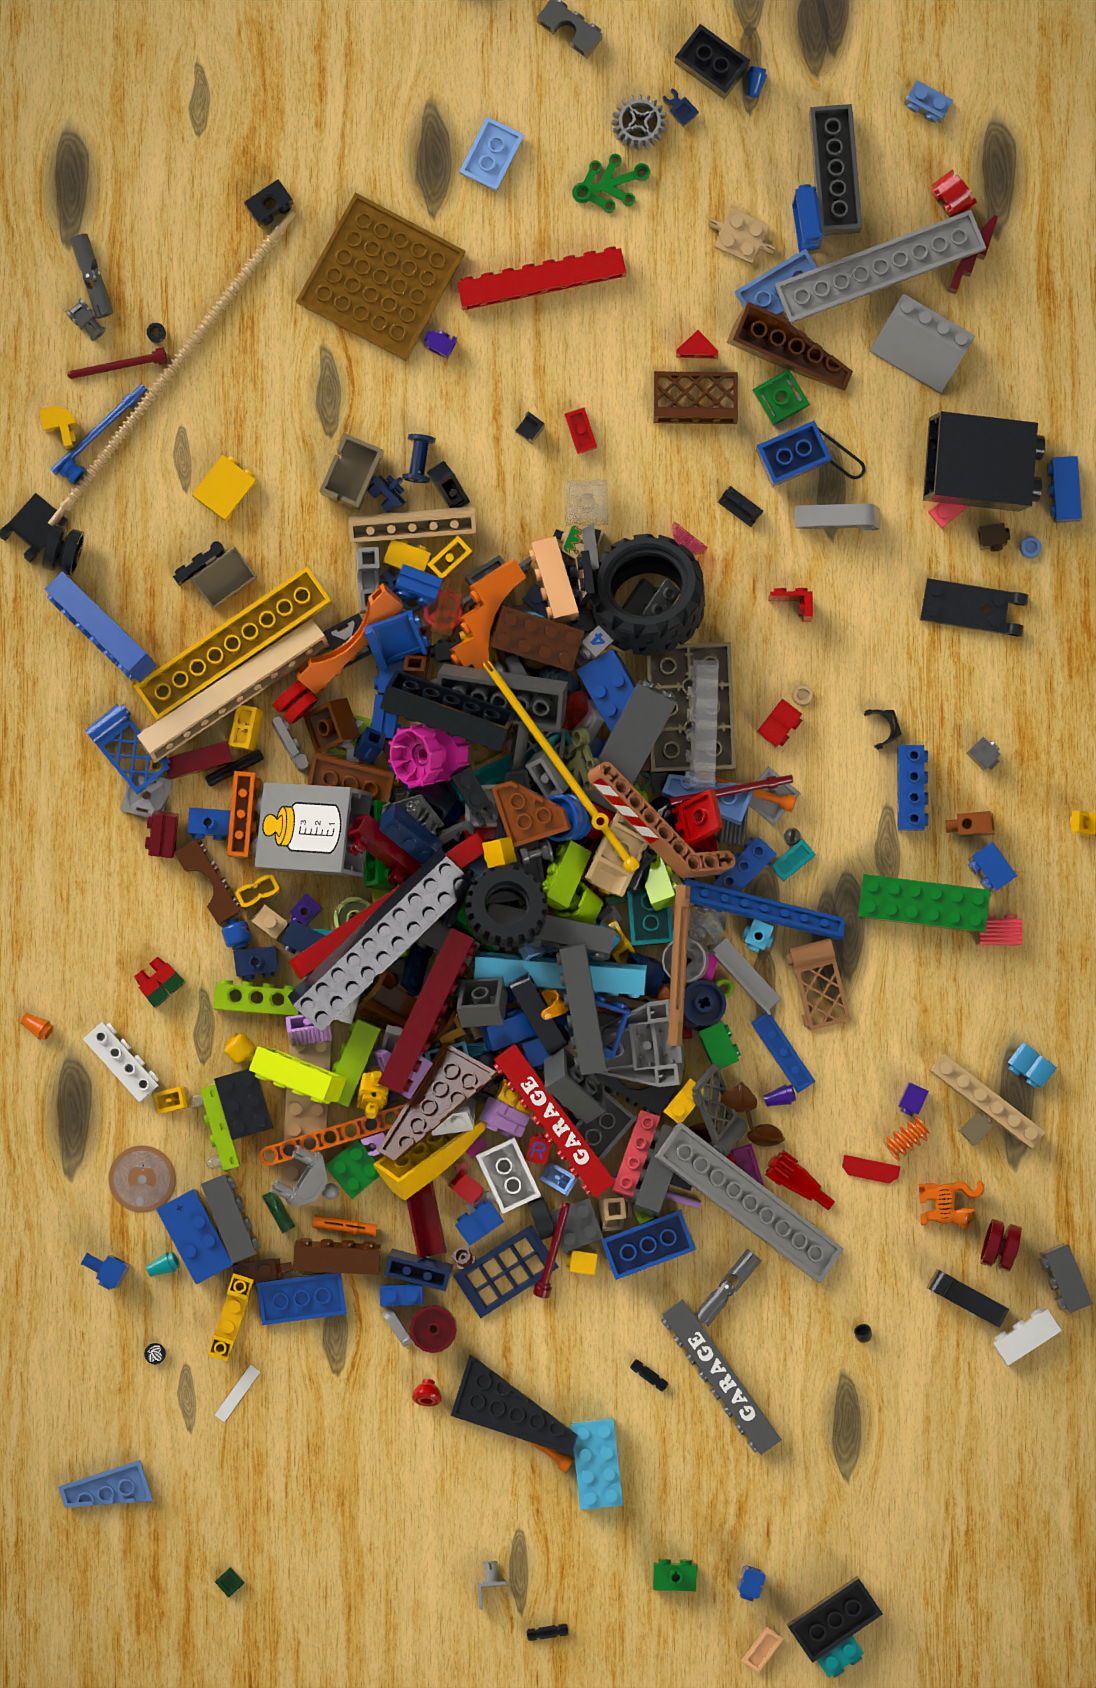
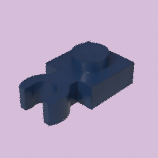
M672 88L670 92L674 95V98L669 100L664 95L662 99L666 105L673 107L669 112L684 127L699 114V111L686 97L680 100L678 92Z

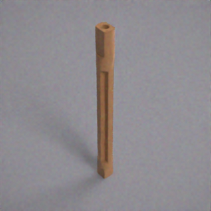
M676 885L668 1046H682L690 908V886Z

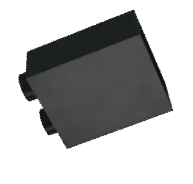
M944 411L931 416L928 424L923 501L1016 512L1031 507L1032 502L1039 501L1042 492L1041 477L1034 476L1035 460L1040 461L1045 451V438L1043 435H1037L1038 423Z

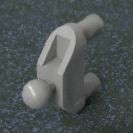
M297 1145V1151H293L292 1158L306 1163L308 1166L295 1187L291 1188L276 1180L274 1182L276 1185H272L270 1192L285 1198L286 1202L291 1206H300L317 1200L321 1192L326 1199H335L338 1196L339 1189L335 1184L328 1183L323 1155L319 1152L312 1153Z

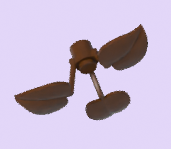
M740 1082L736 1087L724 1093L722 1103L726 1107L735 1109L737 1113L746 1110L749 1128L752 1130L747 1133V1138L752 1143L766 1147L777 1145L785 1140L781 1130L773 1125L761 1124L754 1127L750 1110L755 1109L758 1102L755 1095L743 1082ZM726 1109V1113H725V1119H726L727 1116H728L727 1109ZM705 1122L689 1127L691 1131L705 1142L711 1143L712 1139Z

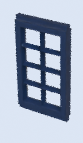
M530 1225L477 1259L475 1263L468 1265L464 1270L453 1275L479 1317L482 1318L541 1280L544 1269L533 1275L525 1261L537 1255L545 1267L549 1251L533 1226ZM526 1238L534 1251L522 1258L514 1244ZM510 1248L518 1261L506 1268L499 1254ZM495 1258L502 1272L491 1278L483 1264ZM556 1262L554 1263L552 1272L559 1268ZM521 1264L529 1278L517 1285L510 1271ZM479 1268L487 1282L475 1288L467 1275ZM506 1275L513 1289L502 1295L494 1281ZM490 1285L498 1299L486 1305L478 1292Z

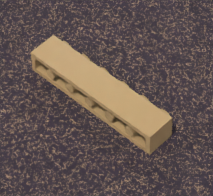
M474 506L349 516L348 520L350 543L476 533Z
M941 1054L929 1070L1029 1149H1033L1045 1133L1044 1130L947 1055Z

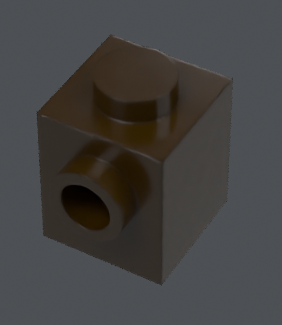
M1004 523L979 526L977 529L981 550L990 549L991 552L1003 550V547L1008 543L1007 540H1010L1009 528H1005Z

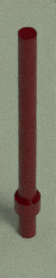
M792 774L781 777L770 776L766 777L765 780L714 790L716 797H722L764 788L769 790L775 789L779 785L793 783L794 781ZM702 792L669 798L670 806L680 805Z

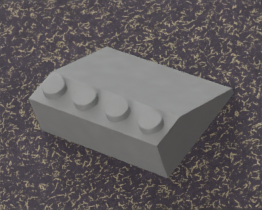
M903 293L869 352L941 394L975 336Z

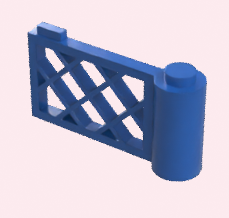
M116 704L85 731L138 795L170 769L168 766L170 760L166 756L159 760L163 767L157 772H149L150 760L152 759L148 753L147 756H136L137 744H141L140 741H137V735L141 732L128 717L131 713L124 704L121 707ZM131 726L135 731L134 741L123 740V732ZM110 742H119L118 754L108 753L104 747ZM122 743L134 744L132 755L121 754ZM121 757L132 758L131 770L121 769ZM135 759L147 760L146 771L134 770ZM134 773L145 774L144 783L137 788L133 783Z

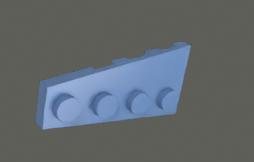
M141 1460L58 1487L65 1508L154 1501Z

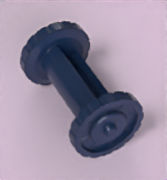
M409 434L408 440L414 442L410 471L407 474H403L402 479L414 483H430V478L425 476L424 473L428 444H434L436 438L423 434Z

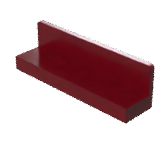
M432 1180L406 1199L418 1258L447 1253Z

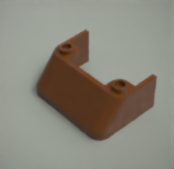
M389 966L371 983L357 1011L362 1017L385 1030L387 1025L398 1026L403 1029L417 999L395 987L397 978L389 971ZM458 1001L452 1008H448L445 1015L441 1014L438 1020L441 1023L436 1034L432 1033L429 1039L432 1043L428 1051L435 1046L451 1027L457 1015Z

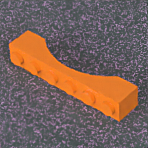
M382 583L368 597L364 619L354 635L343 645L330 652L310 656L295 671L297 679L315 695L319 691L324 690L328 686L329 681L334 676H338L343 671L344 666L349 661H353L363 647L369 645L365 636V626L400 614L404 607L401 598Z

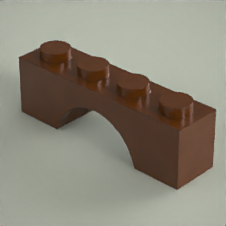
M195 839L174 853L186 872L199 871L210 878L213 885V896L207 908L220 926L241 913L239 910L241 905L236 896L231 897L228 889H230V886L226 879H220L217 871H219V868L215 861H209L206 854L209 851L204 843H198Z

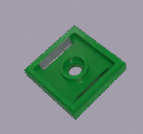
M789 369L752 390L773 426L810 406ZM790 385H793L798 396L795 395ZM783 394L785 400L778 401L777 396ZM764 400H767V402H768V404L770 405L772 411H770V409L768 408V406H767V404L765 403Z

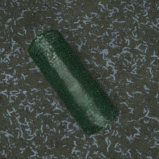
M269 1192L262 1196L282 1234L296 1226L286 1208L281 1204L282 1201L274 1193Z

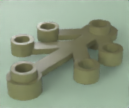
M582 727L573 731L572 743L564 747L563 756L565 759H572L566 765L567 769L579 785L582 776L584 789L589 792L595 791L596 788L588 779V770L590 771L599 765L600 762L597 758H593L588 745L591 740L590 734L586 728ZM572 789L565 792V794H575Z

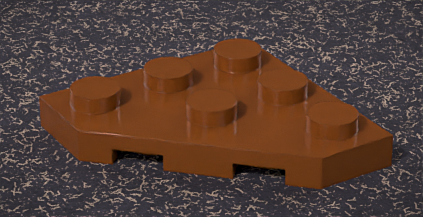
M512 780L491 787L507 837L511 836L513 847L572 829L565 808Z

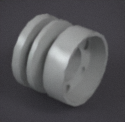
M688 939L687 957L692 959V962L688 963V967H686L685 983H692L704 976L708 969L709 958L707 951L700 943L693 939ZM673 941L667 945L662 956L663 969L670 978Z

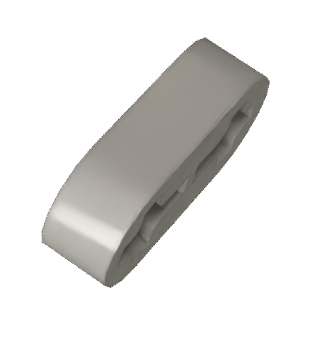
M392 1308L382 1313L403 1347L413 1342Z

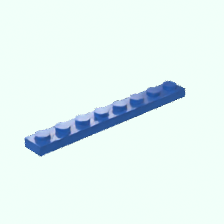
M690 879L683 881V885L690 886V903L836 940L843 938L845 918Z

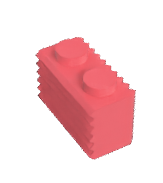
M988 915L986 934L978 933V945H1022V919H1017V915H1004V919H996V915Z

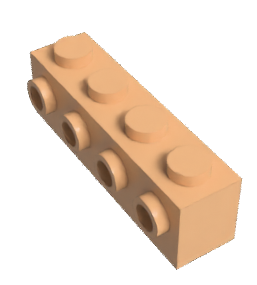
M556 536L532 542L529 557L532 560L531 563L535 562L537 567L534 570L537 582L541 581L543 587L540 589L542 600H547L548 607H546L548 619L560 623L578 620L579 611Z

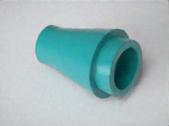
M166 1252L151 1264L146 1265L150 1277L175 1272L180 1267L174 1252Z

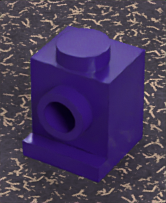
M428 330L424 338V342H426L425 348L448 359L457 343V337L453 336L450 339V335L441 330H438V332Z
M305 894L289 912L293 915L290 919L308 926L323 908L308 894ZM307 908L308 914L301 915L300 910Z

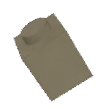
M976 1113L958 1131L972 1146H975L993 1129L990 1125L992 1121L984 1113L982 1115Z

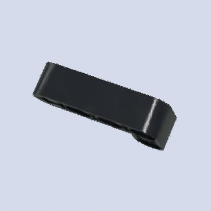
M526 973L509 982L513 994L546 1051L551 1055L569 1045L571 1038L564 1025H559L555 1017L544 1020L541 1017L542 1011L549 1006L532 976Z
M936 1269L927 1286V1289L1000 1328L1009 1311V1308Z

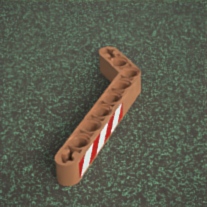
M602 762L588 772L590 783L679 877L692 878L720 875L735 866V857L727 850L695 853L610 762Z

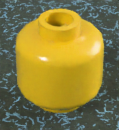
M234 1033L224 1043L226 1046L224 1053L235 1064L242 1062L247 1064L254 1057L252 1052L255 1049V1044L243 1033Z

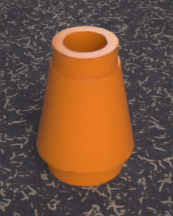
M26 1013L21 1019V1024L38 1039L46 1040L53 1031L54 1026L48 1020Z

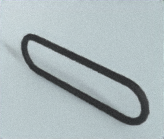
M818 428L822 435L859 462L862 466V472L858 476H852L831 460L830 463L852 479L861 478L865 473L864 463Z

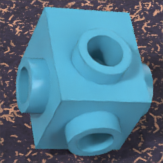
M754 919L751 927L747 925L742 935L745 938L744 943L748 944L746 948L757 953L759 950L764 951L765 947L770 948L774 938L771 936L774 926ZM756 933L760 934L761 940L755 939L754 935Z

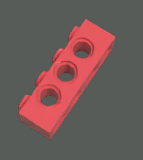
M643 1110L639 1111L615 1179L616 1183L613 1185L611 1193L630 1200L633 1197L660 1116Z

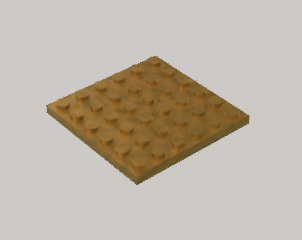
M355 192L301 290L296 303L407 361L466 251Z

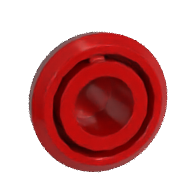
M424 1379L422 1384L415 1388L412 1400L418 1405L431 1407L441 1403L442 1397L440 1390L435 1385V1381Z

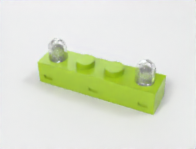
M216 1084L200 1089L201 1094L192 1096L189 1099V1105L192 1108L204 1106L207 1113L203 1115L206 1127H211L212 1135H209L211 1145L216 1147L218 1155L207 1160V1167L212 1170L222 1167L223 1171L240 1167L239 1157L234 1140L230 1136Z

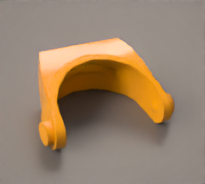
M551 989L541 992L549 1006L541 1013V1017L544 1020L560 1016L569 1010V1007H565V1003L561 1000L556 990Z

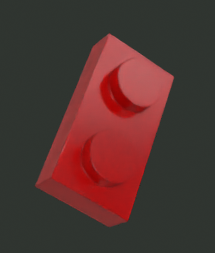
M585 407L565 413L564 415L577 454L596 449L597 444Z

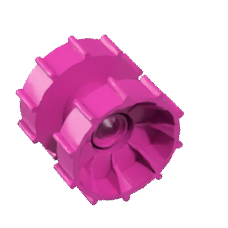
M425 724L398 728L393 740L389 741L390 760L388 762L392 765L396 779H400L403 783L407 784L409 789L452 780L451 777L465 769V766L469 765L467 760L468 747L470 745L466 743L465 738L448 735L445 731L428 728Z

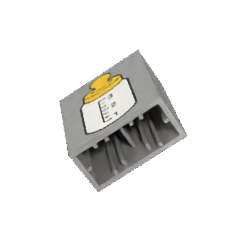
M264 783L263 793L258 797L256 804L260 823L258 835L252 842L255 867L278 872L363 877L366 850L363 854L359 852L357 856L352 854L350 848L355 841L347 836L355 818L365 814L370 816L372 793L351 787Z

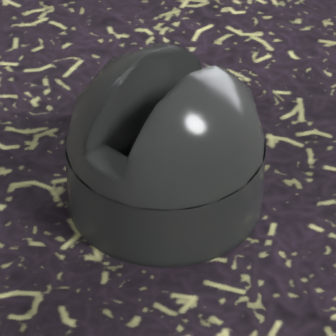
M789 828L785 831L784 841L787 844L795 845L800 841L801 834L796 828ZM791 831H795L794 842L790 841Z

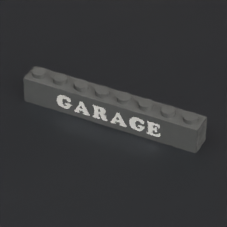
M683 1299L662 1313L664 1317L661 1319L667 1330L672 1328L675 1332L674 1340L680 1348L684 1346L689 1353L686 1354V1357L692 1365L697 1364L701 1371L698 1374L703 1381L711 1383L713 1388L710 1391L717 1401L720 1398L723 1400L725 1406L722 1408L729 1418L735 1417L738 1422L735 1426L741 1435L747 1434L750 1439L747 1443L753 1452L759 1451L762 1455L782 1440Z

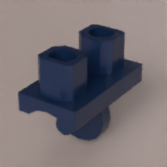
M379 475L371 480L373 483L367 491L374 498H377L381 493L387 497L381 504L387 513L402 507L406 503L399 495L404 492V489L400 486L403 482L401 477L395 480L389 475L385 480L382 475Z

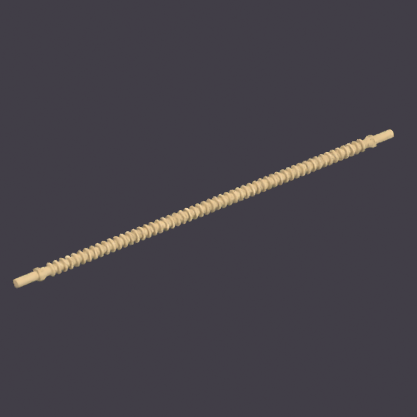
M289 210L280 223L273 227L270 236H266L267 240H263V245H259L260 249H256V254H252L253 258L248 259L249 263L244 264L245 268H241L242 272L237 273V278H233L234 282L230 283V288L227 287L226 293H222L223 297L218 298L219 302H215L216 306L211 307L212 311L207 312L209 315L204 316L205 320L200 321L201 325L196 326L197 330H193L194 334L189 335L190 339L185 340L186 345H182V350H178L179 354H175V359L170 360L171 364H167L168 368L163 369V374H159L161 377L159 379L156 378L157 382L152 383L153 387L148 388L149 392L145 393V398L141 397L142 402H138V407H134V412H130L131 416H127V421L122 422L124 425L119 426L120 430L115 431V436H111L112 440H108L109 444L107 446L104 445L105 449L100 450L101 455H97V460H93L94 464H90V469L85 470L86 474H82L83 478L78 479L79 483L74 484L75 488H71L72 492L70 494L67 493L68 497L59 504V509L49 520L48 524L52 527L54 524H58L65 513L71 510L72 504L78 502L77 497H81V492H85L84 488H88V483L93 482L92 478H96L95 474L100 473V468H104L103 464H107L106 460L111 459L110 455L115 454L114 450L118 449V444L121 445L122 439H126L125 435L130 434L129 430H133L132 426L137 425V420H141L140 416H144L143 412L148 411V406H152L151 402L156 401L155 397H159L158 393L163 392L162 387L167 386L166 382H170V377H174L173 373L178 372L177 368H181L180 364L185 363L184 359L189 358L188 354H192L191 350L193 348L196 349V344H200L199 340L203 339V334L206 335L207 329H211L210 325L215 324L214 320H218L217 316L222 315L221 311L226 310L225 306H229L228 302L233 301L232 297L237 296L236 292H240L239 288L244 287L243 283L248 282L247 277H251V272H255L254 268L259 267L258 263H262L261 259L266 258V253H270L269 249L274 248L272 245L277 244L276 240L285 233L284 230L296 216L292 210Z

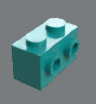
M851 1636L817 1659L828 1677L833 1675L835 1678L845 1671L843 1668L848 1664L855 1665L862 1659L861 1655L864 1652L854 1637Z

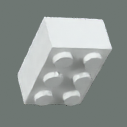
M515 1138L476 1155L502 1214L541 1196Z

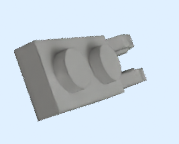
M280 716L274 718L272 725L298 770L305 771L309 762L305 754L299 753L298 750L301 747L295 737L291 738L288 733L291 730L285 719L281 720Z

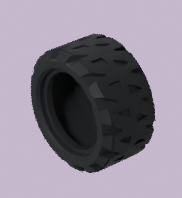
M651 534L633 535V540L623 538L611 545L610 552L604 551L598 558L599 568L592 572L595 590L591 597L592 614L596 621V627L599 625L613 639L611 643L613 646L622 651L632 649L634 655L650 656L654 651H658V655L673 651L678 643L680 645L686 643L694 635L696 628L700 627L705 607L703 572L693 553L683 544L678 545L674 539L663 535H658V538ZM653 573L665 576L680 588L681 594L676 603L667 611L654 616L633 615L623 610L614 600L619 587L628 579L640 574Z

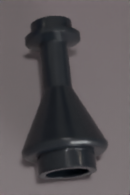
M646 849L642 851L643 859L640 862V867L635 870L626 889L627 891L636 893L645 888V870L650 863L657 861V853L654 850Z

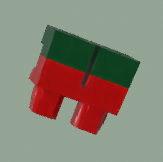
M156 957L149 963L156 971L154 975L149 977L144 970H141L134 976L140 985L138 988L154 1008H157L170 997L167 991L173 994L186 983L169 963H165L159 957ZM158 980L167 989V991L158 983Z

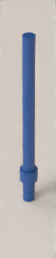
M141 384L130 395L127 394L122 399L123 402L50 470L57 475L68 460L74 459L128 407L132 408L137 403L136 400L147 391V388Z

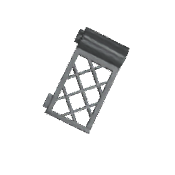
M712 1064L692 1088V1096L696 1106H699L712 1139L709 1145L727 1157L746 1133L747 1124L743 1119L737 1117L735 1109L728 1108L722 1103V1096L727 1092V1088L718 1065ZM712 1075L714 1076V1083H713V1085H711V1083H712ZM703 1086H704V1096H703L702 1093H701V1089L703 1088ZM711 1088L713 1089L712 1100H710ZM719 1091H720V1094H721L720 1102H718ZM709 1103H711V1111H710V1113H709ZM718 1106H720V1108H719V1117H717V1108H718ZM727 1109L729 1116L725 1119V1113ZM716 1121H718L717 1131L715 1129Z

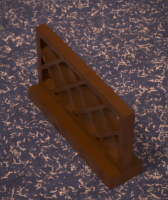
M654 371L653 423L737 424L738 372ZM658 378H668L672 383L664 390L658 384ZM682 378H689L693 382L686 390L678 383ZM703 378H709L713 382L707 390L699 384ZM724 378H733V386L728 390L720 384ZM674 385L682 392L676 399L667 393ZM695 385L703 392L696 400L688 393ZM716 386L724 392L717 400L709 393ZM664 395L672 402L668 407H658V400ZM685 395L693 402L689 407H682L678 403ZM707 396L714 403L710 407H703L699 401ZM728 396L733 401V408H725L720 402Z

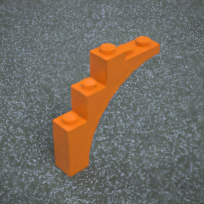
M510 559L469 586L472 591L470 592L471 598L480 605L459 618L462 622L460 624L461 629L466 635L469 634L470 637L450 649L452 654L450 658L455 665L486 670L483 666V663H485L488 669L491 670L487 662L489 661L488 646L495 614L510 591L526 578L515 559Z

